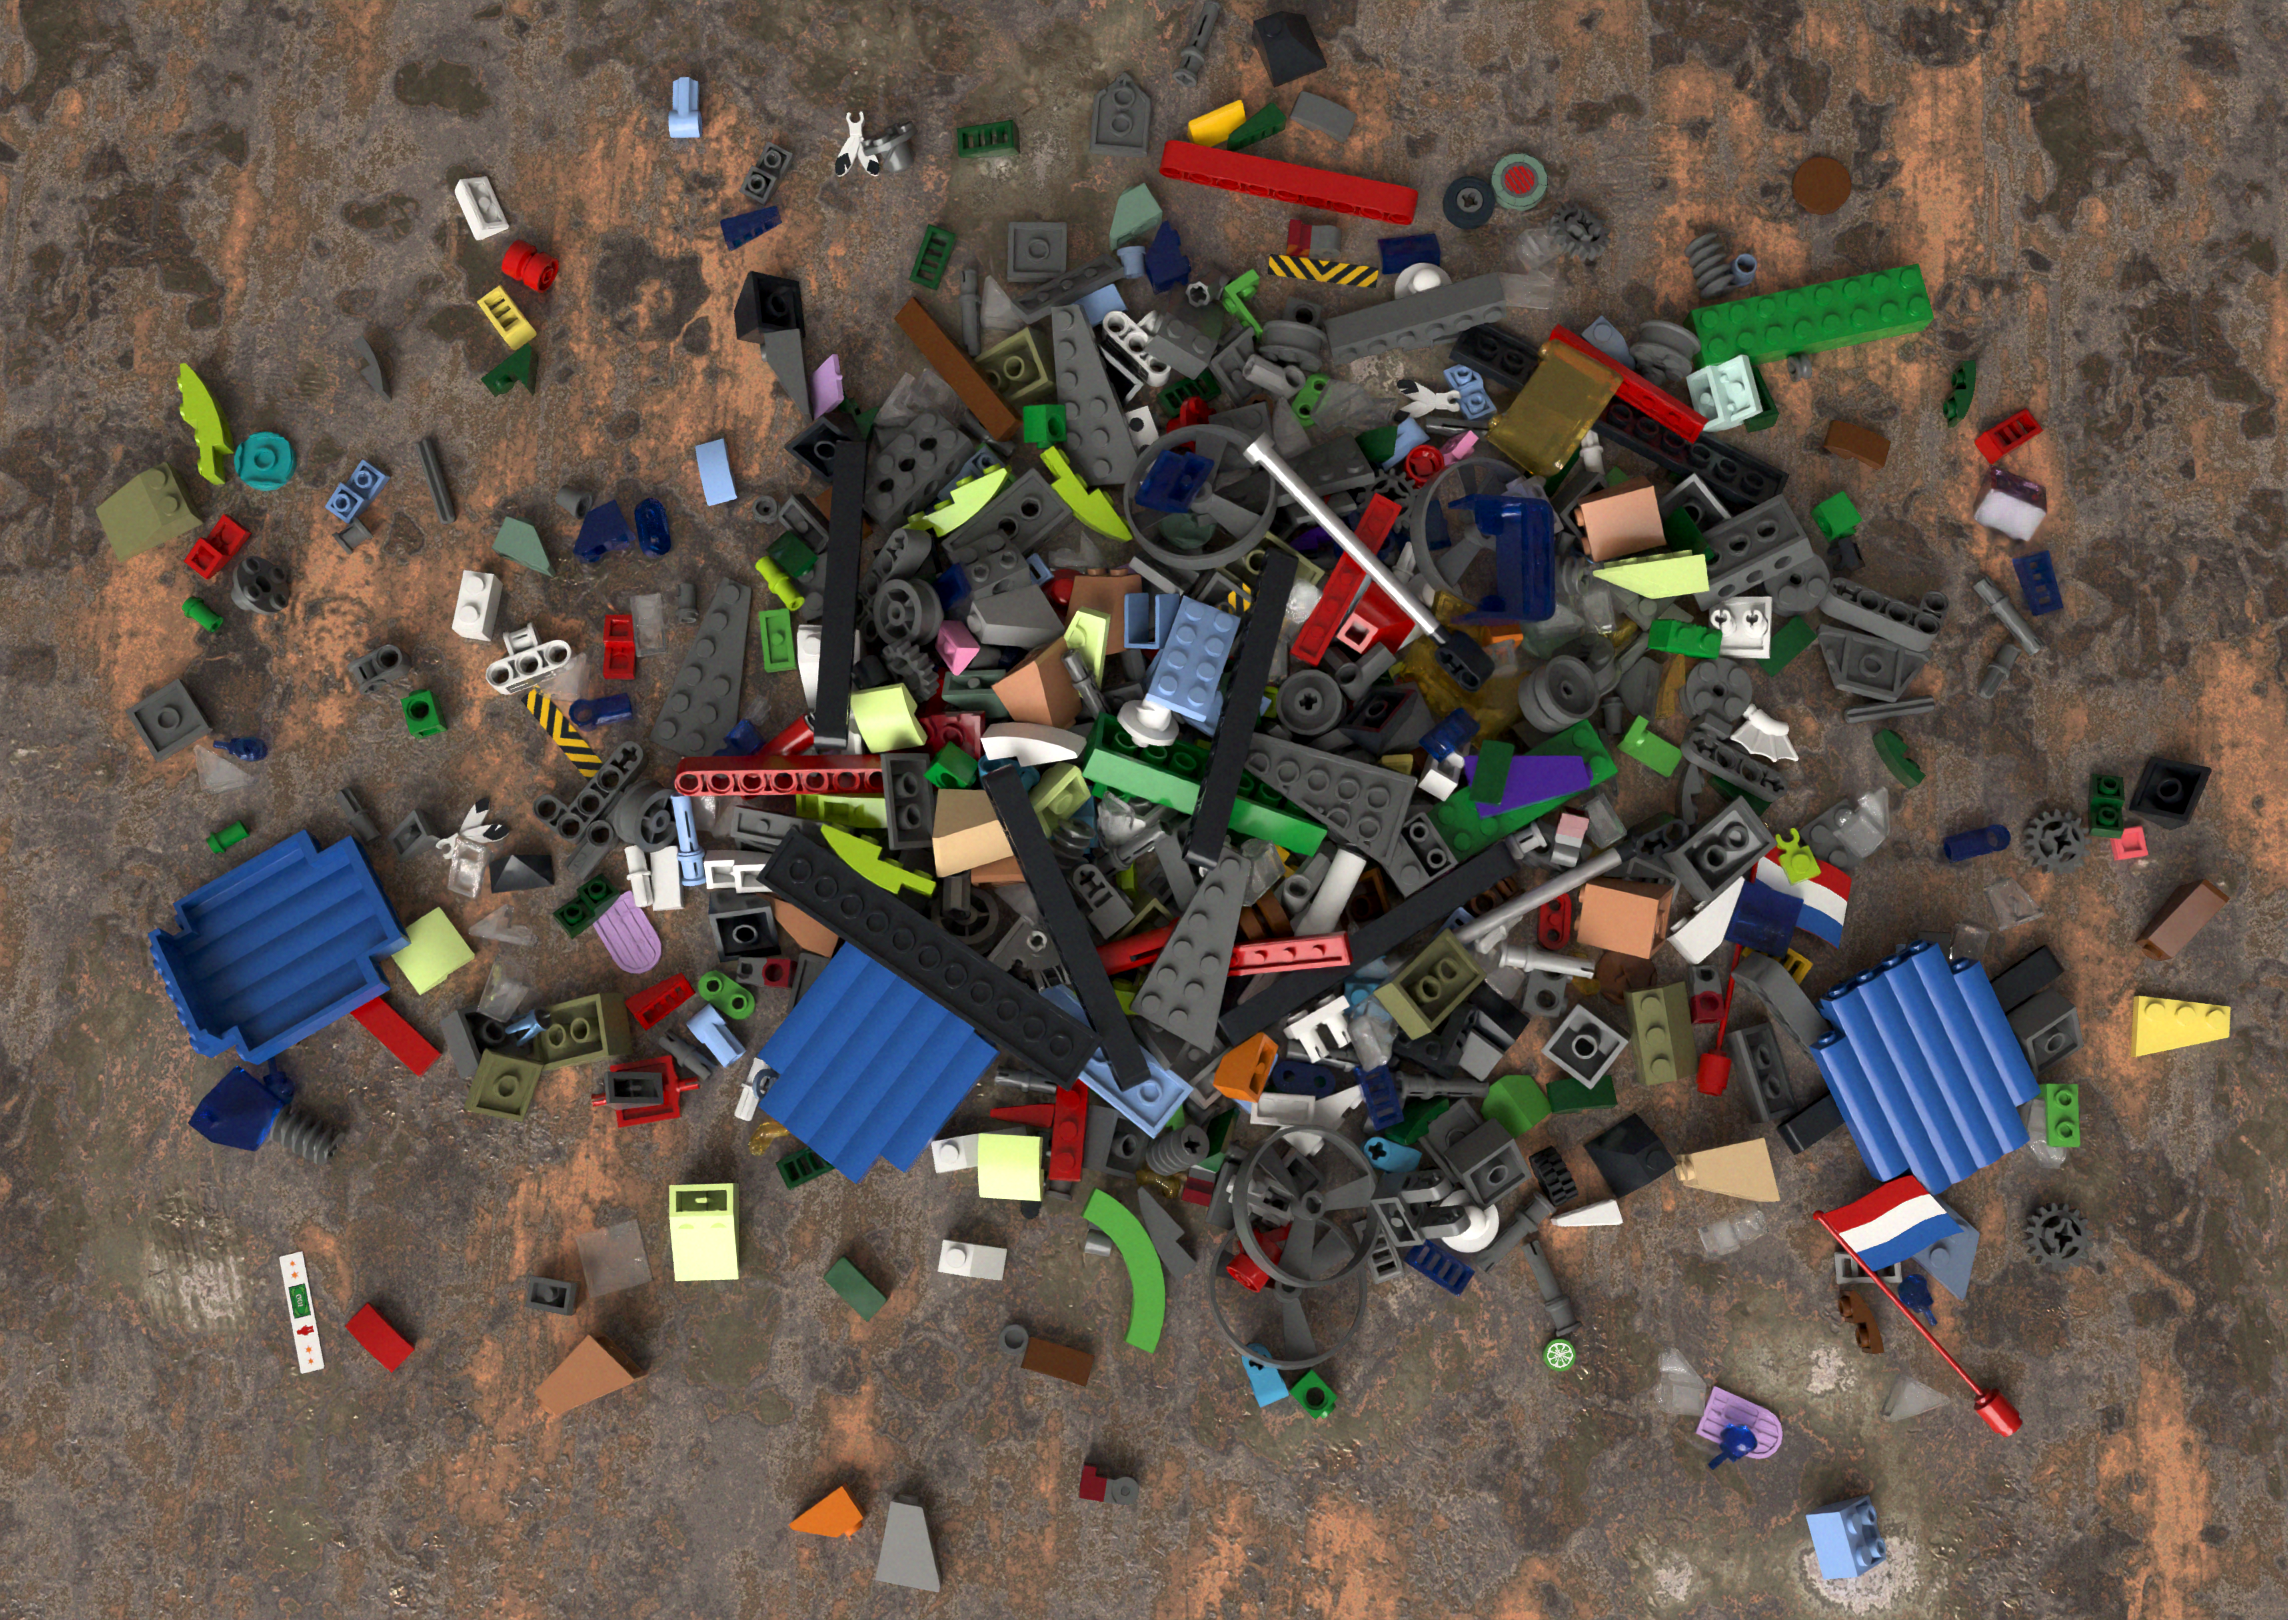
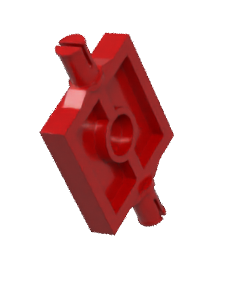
M673 1055L610 1066V1072L662 1073L664 1104L615 1110L618 1128L682 1118L680 1103L682 1092L700 1089L699 1083L687 1085L699 1082L698 1076L685 1079L679 1078L676 1073ZM605 1092L591 1095L592 1100L604 1098L603 1100L592 1101L593 1107L607 1105Z

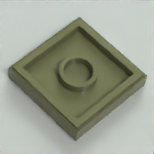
M485 1048L463 1108L470 1112L523 1122L544 1063L540 1060Z

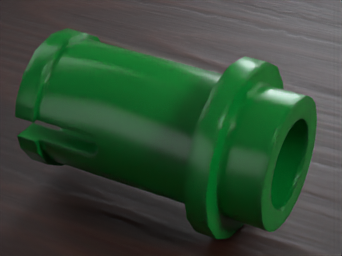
M191 596L182 605L185 617L193 618L210 633L215 632L223 623V617L204 604V600L200 597Z
M238 820L217 833L214 831L210 832V836L206 838V841L215 854L219 852L224 854L226 848L244 838L250 837V834L244 823Z

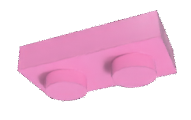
M1471 430L1449 438L1439 449L1444 457L1445 466L1465 460L1474 452L1475 449L1472 446L1479 438Z

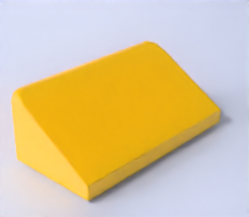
M1237 100L1189 121L1187 136L1192 144L1212 147L1228 140V135L1246 122L1242 101Z

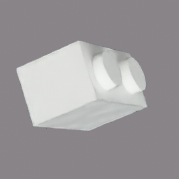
M464 570L452 629L461 637L485 641L492 640L503 583L494 574Z

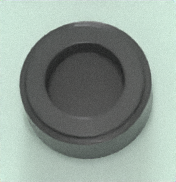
M1013 1322L1007 1324L999 1334L1000 1347L1010 1355L1023 1353L1026 1350L1030 1337L1029 1330L1021 1323Z

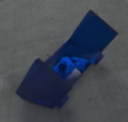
M1476 493L1448 502L1449 509L1475 510V524L1478 530L1484 535L1496 536L1497 595L1483 597L1478 602L1477 611L1450 618V624L1500 626L1539 623L1551 619L1556 609L1554 512L1551 505L1544 499Z

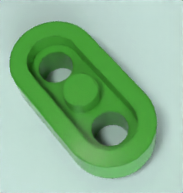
M1316 373L1308 377L1305 386L1300 390L1290 408L1289 418L1293 426L1301 430H1307L1316 425L1333 395L1334 384L1330 377L1322 373ZM1322 384L1324 386V390L1317 391L1314 388V385ZM1306 408L1310 411V414L1304 416L1300 413V409Z
M710 971L701 977L698 985L701 996L730 1017L744 1020L755 1012L756 999L754 995L725 974L718 971ZM712 981L719 983V988L715 992L709 990V984ZM738 998L744 1000V1006L741 1009L734 1007V1001Z

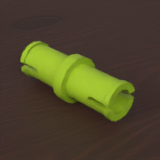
M764 556L759 559L755 568L769 583L768 588L773 594H777L790 611L800 608L805 599L791 584L792 579L790 576L782 572L770 556Z

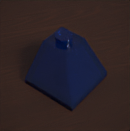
M238 1065L201 1100L188 1124L212 1143L255 1152L261 1147L271 1130L276 1115L286 1105V1102Z

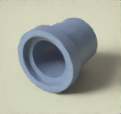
M1130 246L1117 250V257L1121 259V265L1124 269V278L1145 276L1144 256L1147 254L1146 247Z
M1741 254L1729 263L1731 268L1725 272V275L1734 274L1735 276L1729 282L1730 285L1744 288L1753 281L1757 261L1752 255ZM1738 265L1745 266L1749 272L1741 271Z

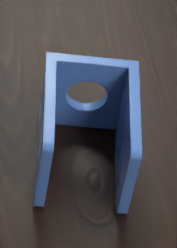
M1126 593L1124 601V648L1164 649L1179 608V594H1156L1155 642H1149V594Z

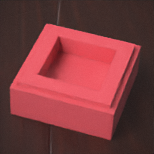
M2142 825L2123 828L2124 832L2121 839L2110 838L2114 861L2148 855Z

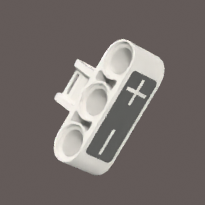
M1156 310L1151 311L1138 324H1135L1121 311L1107 313L1103 320L1102 340H1106L1122 354L1147 384L1153 387H1160L1166 384L1169 380L1170 366L1144 351L1134 352L1130 349L1132 346H1139L1144 349L1159 313ZM1117 326L1121 328L1122 331L1113 332L1109 329V327ZM1157 365L1162 367L1164 371L1155 372L1151 367Z
M533 622L527 623V627L515 632H503L509 657L490 664L486 671V679L498 692L508 695L573 671L577 666L578 657L575 651L563 640H553L542 644ZM567 651V656L563 661L555 662V657L559 652ZM538 662V667L534 672L526 673L527 666L530 663ZM509 672L507 681L498 684V677L502 673Z

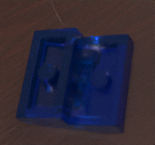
M1162 449L1134 497L1136 504L1164 512L1187 513L1215 465L1214 460L1188 451L1185 456Z
M1744 880L1724 939L1785 959L1804 899Z

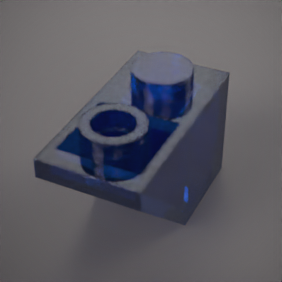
M1168 220L1162 222L1145 257V271L1154 295L1169 291L1175 280L1183 285L1188 284V274L1192 272L1187 255L1182 256L1179 250L1181 240L1178 231L1171 229Z
M615 499L587 512L573 548V554L581 564L597 562L603 557V554L611 550H622L630 545V541L636 539L620 505Z

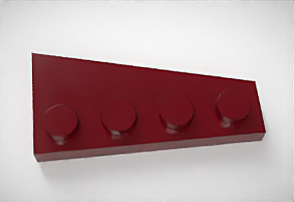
M985 710L914 714L928 736L925 744L885 751L890 753H929L930 761H932L935 754L951 741L979 762V759L985 755L980 739L985 733Z

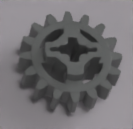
M1575 202L1572 207L1567 203H1564L1562 208L1558 207L1547 224L1550 227L1547 232L1548 235L1554 236L1552 244H1559L1561 246L1559 250L1561 253L1568 251L1569 258L1573 259L1577 255L1580 261L1583 262L1586 257L1593 261L1596 256L1600 257L1611 241V238L1608 237L1611 231L1603 227L1606 220H1599L1597 218L1599 214L1597 211L1590 213L1589 206L1585 205L1582 209Z
M1391 468L1389 474L1385 475L1383 469H1379L1377 478L1375 477V483L1359 487L1361 493L1357 494L1356 501L1361 504L1357 508V513H1365L1375 492L1403 506L1400 513L1406 511L1403 515L1396 518L1392 526L1397 534L1401 530V525L1407 529L1410 527L1412 510L1420 489L1413 490L1412 487L1416 481L1412 479L1407 482L1405 480L1406 472L1396 476L1395 469ZM1380 485H1384V487L1381 489H1375Z
M897 639L882 650L884 653L880 655V659L884 661L883 666L893 679L892 685L904 683L914 701L917 700L919 704L927 701L937 693L936 689L940 685L935 681L939 678V675L932 671L935 665L934 663H929L930 660L927 653L919 652L917 644L911 647L909 640L906 639L902 642L901 639Z
M2054 809L2049 814L2047 811L2038 814V818L2028 821L2032 828L2024 829L2022 832L2025 836H2028V840L2021 842V845L2029 848L2024 857L2032 856L2034 858L2031 864L2033 868L2042 865V874H2047L2053 871L2054 876L2062 875L2063 872L2066 874L2075 871V867L2078 868L2085 864L2081 857H2087L2091 854L2090 851L2085 849V845L2091 844L2092 840L2084 838V834L2089 829H2081L2079 827L2082 821L2080 817L2071 820L2070 811L2062 813L2061 816L2059 809ZM2049 823H2055V825L2051 827L2050 830H2043V827ZM2063 856H2070L2065 862H2058Z
M2046 1203V1209L2044 1207H2036L2035 1212L2037 1216H2026V1219L2031 1223L2030 1227L2025 1226L2021 1228L2022 1231L2028 1233V1238L2021 1240L2024 1244H2030L2031 1248L2026 1252L2027 1256L2037 1255L2035 1264L2042 1266L2046 1264V1269L2050 1271H2056L2057 1267L2059 1271H2069V1265L2076 1268L2080 1267L2078 1258H2089V1255L2084 1251L2085 1247L2090 1248L2094 1246L2093 1243L2087 1241V1236L2093 1235V1231L2085 1230L2084 1228L2089 1222L2088 1218L2078 1219L2080 1210H2069V1206L2066 1203H2059L2058 1207L2055 1203ZM2049 1218L2048 1224L2042 1227V1224ZM2055 1232L2060 1236V1241L2054 1238ZM2073 1247L2072 1251L2066 1255V1251Z

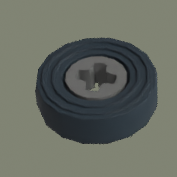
M1474 176L1461 177L1454 180L1446 189L1442 201L1443 212L1448 221L1454 226L1465 230L1476 229L1484 225L1492 216L1495 207L1494 192L1490 185L1481 178ZM1469 197L1473 198L1474 205H1470L1469 208L1465 207L1464 200H1467Z

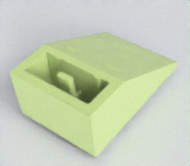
M1692 550L1604 563V569L1593 571V575L1650 599L1709 591L1705 554L1693 556Z
M739 1184L669 1185V1219L675 1281L739 1279Z

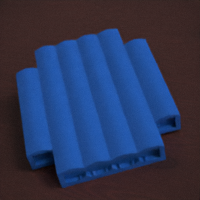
M306 829L174 902L173 906L177 912L174 918L182 929L179 933L171 935L160 928L148 933L152 943L149 948L155 958L153 964L167 984L165 990L179 1010L177 1016L191 1036L189 1042L197 1054L213 1058L236 1045V1051L241 1059L255 1065L263 1063L390 990V983L379 962L412 944L361 842L350 835L324 850L317 837Z
M1922 938L1911 942L1907 948L1899 953L1884 957L1880 963L1872 968L1857 972L1846 984H1836L1829 988L1828 992L1822 994L1819 997L1820 1001L1813 1005L1824 1019L1830 1020L1835 1031L1821 1034L1817 1037V1042L1811 1044L1809 1048L1871 1177L1884 1182L1901 1173L1904 1176L1913 1175L1933 1197L1946 1190L1952 1184L1968 1178L1978 1169L1994 1163L2004 1154L2026 1144L2030 1137L2017 1112L2016 1106L2032 1100L2041 1093V1090L1980 961L1960 957L1950 962L1949 967L1938 942Z
M846 941L757 1055L772 1069L781 1074L758 1106L855 1184L863 1181L881 1156L903 1173H907L1001 1051L995 1047L997 1045L996 1042L982 1033L981 1035L978 1034V1030Z

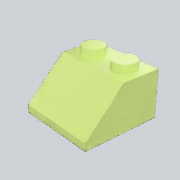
M1059 761L1054 767L1047 769L1039 783L1028 792V798L1048 839L1052 836L1053 828L1059 829L1061 827L1057 823L1059 818L1068 820L1091 796L1086 782L1081 776L1080 769L1075 765Z

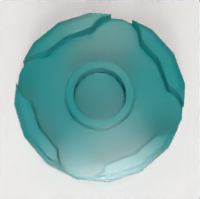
M269 431L255 432L245 442L240 443L234 456L235 470L242 481L253 489L261 491L276 490L287 484L294 475L297 466L296 452L292 445L278 433Z

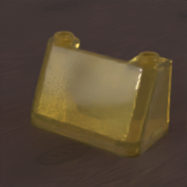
M1557 338L1552 341H1545L1537 352V355L1540 356L1538 360L1539 366L1510 408L1502 414L1495 413L1486 426L1489 428V431L1484 436V438L1534 476H1542L1544 478L1555 475L1563 468L1624 379L1614 369Z
M1459 606L1439 621L1450 633L1455 630H1461L1472 639L1476 635L1477 628L1473 618ZM1425 633L1415 640L1400 667L1399 675L1402 683L1417 682L1427 705L1476 748L1481 750L1483 739L1498 741L1523 715L1519 705L1518 689L1520 681L1530 670L1523 671L1516 678L1490 656L1495 663L1494 673L1477 692H1468L1461 688L1437 663L1435 651L1438 649V646Z

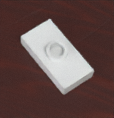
M1262 1092L1259 1102H1252L1250 1124L1286 1127L1314 1125L1315 1096Z

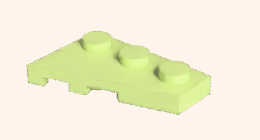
M1082 606L1077 610L1064 635V639L1066 640L1068 650L1072 648L1079 649L1086 666L1094 672L1096 676L1095 682L1101 691L1111 615Z

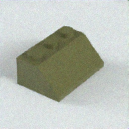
M1681 980L1623 990L1629 1032L1632 1035L1631 1044L1637 1081L1645 1085L1676 1081L1697 1073L1698 1060L1685 981Z

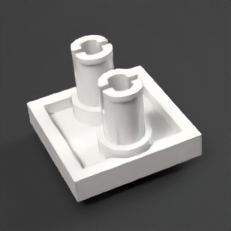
M1731 597L1709 608V627L1721 630L1723 633L1718 657L1770 658L1772 597Z
M1024 913L987 957L988 960L1006 972L1018 966L1031 970L1039 968L1045 970L1050 968L1051 964L1058 966L1059 962H1061L1049 933Z
M1334 994L1313 1005L1316 1009L1315 1012L1309 1014L1305 1009L1287 1020L1289 1026L1283 1029L1286 1037L1290 1040L1293 1038L1296 1040L1300 1039L1312 1063L1330 1054L1315 1030L1318 1028L1317 1024L1321 1022L1323 1025L1327 1024L1339 1048L1356 1039V1036H1354L1342 1015L1345 1013L1344 1009L1350 1006L1344 995L1336 999Z

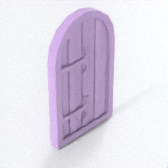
M628 890L620 895L616 902L593 923V926L611 954L612 959L622 970L631 974H643L651 971L658 964L662 956V943L658 932L653 928L643 909L636 907L632 891Z
M1712 1386L1694 1432L1739 1452L1742 1456L1756 1459L1767 1458L1775 1453L1781 1445L1783 1436L1781 1423L1769 1410L1716 1386Z

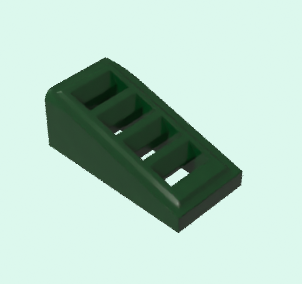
M1270 102L1228 135L1227 150L1235 152L1283 131L1286 126V116L1273 102Z
M1013 120L957 128L958 156L960 158L999 157L1020 154L1019 128ZM1004 134H1007L1008 142L1006 143ZM984 135L985 146H981L980 136ZM992 135H996L997 144H993ZM968 136H973L974 148H969Z
M928 224L909 281L937 291L958 239L957 234ZM935 237L947 242L946 246L943 247L932 243L933 238ZM929 248L942 252V257L929 254ZM927 259L938 263L939 266L936 269L923 264V262ZM920 270L935 274L934 280L919 275Z
M1758 367L1751 369L1763 412L1743 420L1748 433L1775 426L1779 416V412Z
M1206 368L1195 380L1187 377L1156 394V401L1169 420L1180 417V408L1184 401L1180 395L1181 392L1184 391L1188 398L1194 396L1189 389L1192 385L1205 403H1208L1222 393ZM1203 379L1211 391L1205 393L1198 382ZM1175 397L1180 407L1176 408L1170 399Z
M809 1146L775 1162L789 1191L836 1168L819 1156L824 1167L819 1169L812 1155L815 1151ZM801 1158H806L812 1173H806L800 1160ZM791 1163H794L800 1178L795 1180L788 1166Z

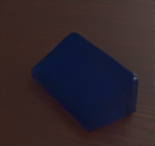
M1435 233L1379 239L1377 242L1381 270L1384 275L1402 273L1406 268L1417 263H1430L1440 267L1441 250Z

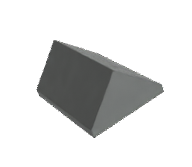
M929 753L880 754L890 851L933 847L932 836L935 821L932 782L923 776L930 764Z
M1771 1022L1724 1034L1752 1124L1768 1122L1799 1111Z

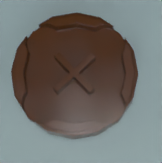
M1816 157L1801 164L1792 179L1791 190L1795 201L1805 207L1804 210L1811 214L1826 215L1834 213L1843 206L1850 195L1852 183L1848 171L1841 163L1832 158Z
M1609 950L1602 955L1597 963L1594 978L1597 989L1604 999L1616 1006L1625 1007L1623 990L1656 985L1658 974L1651 958L1646 959Z

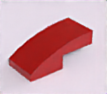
M223 514L208 537H200L184 559V562L202 577L209 580L232 559L252 533L230 515Z
M605 615L603 676L605 679H635L636 615Z
M369 1301L345 1324V1327L355 1339L391 1373L415 1350V1345L392 1326V1321Z

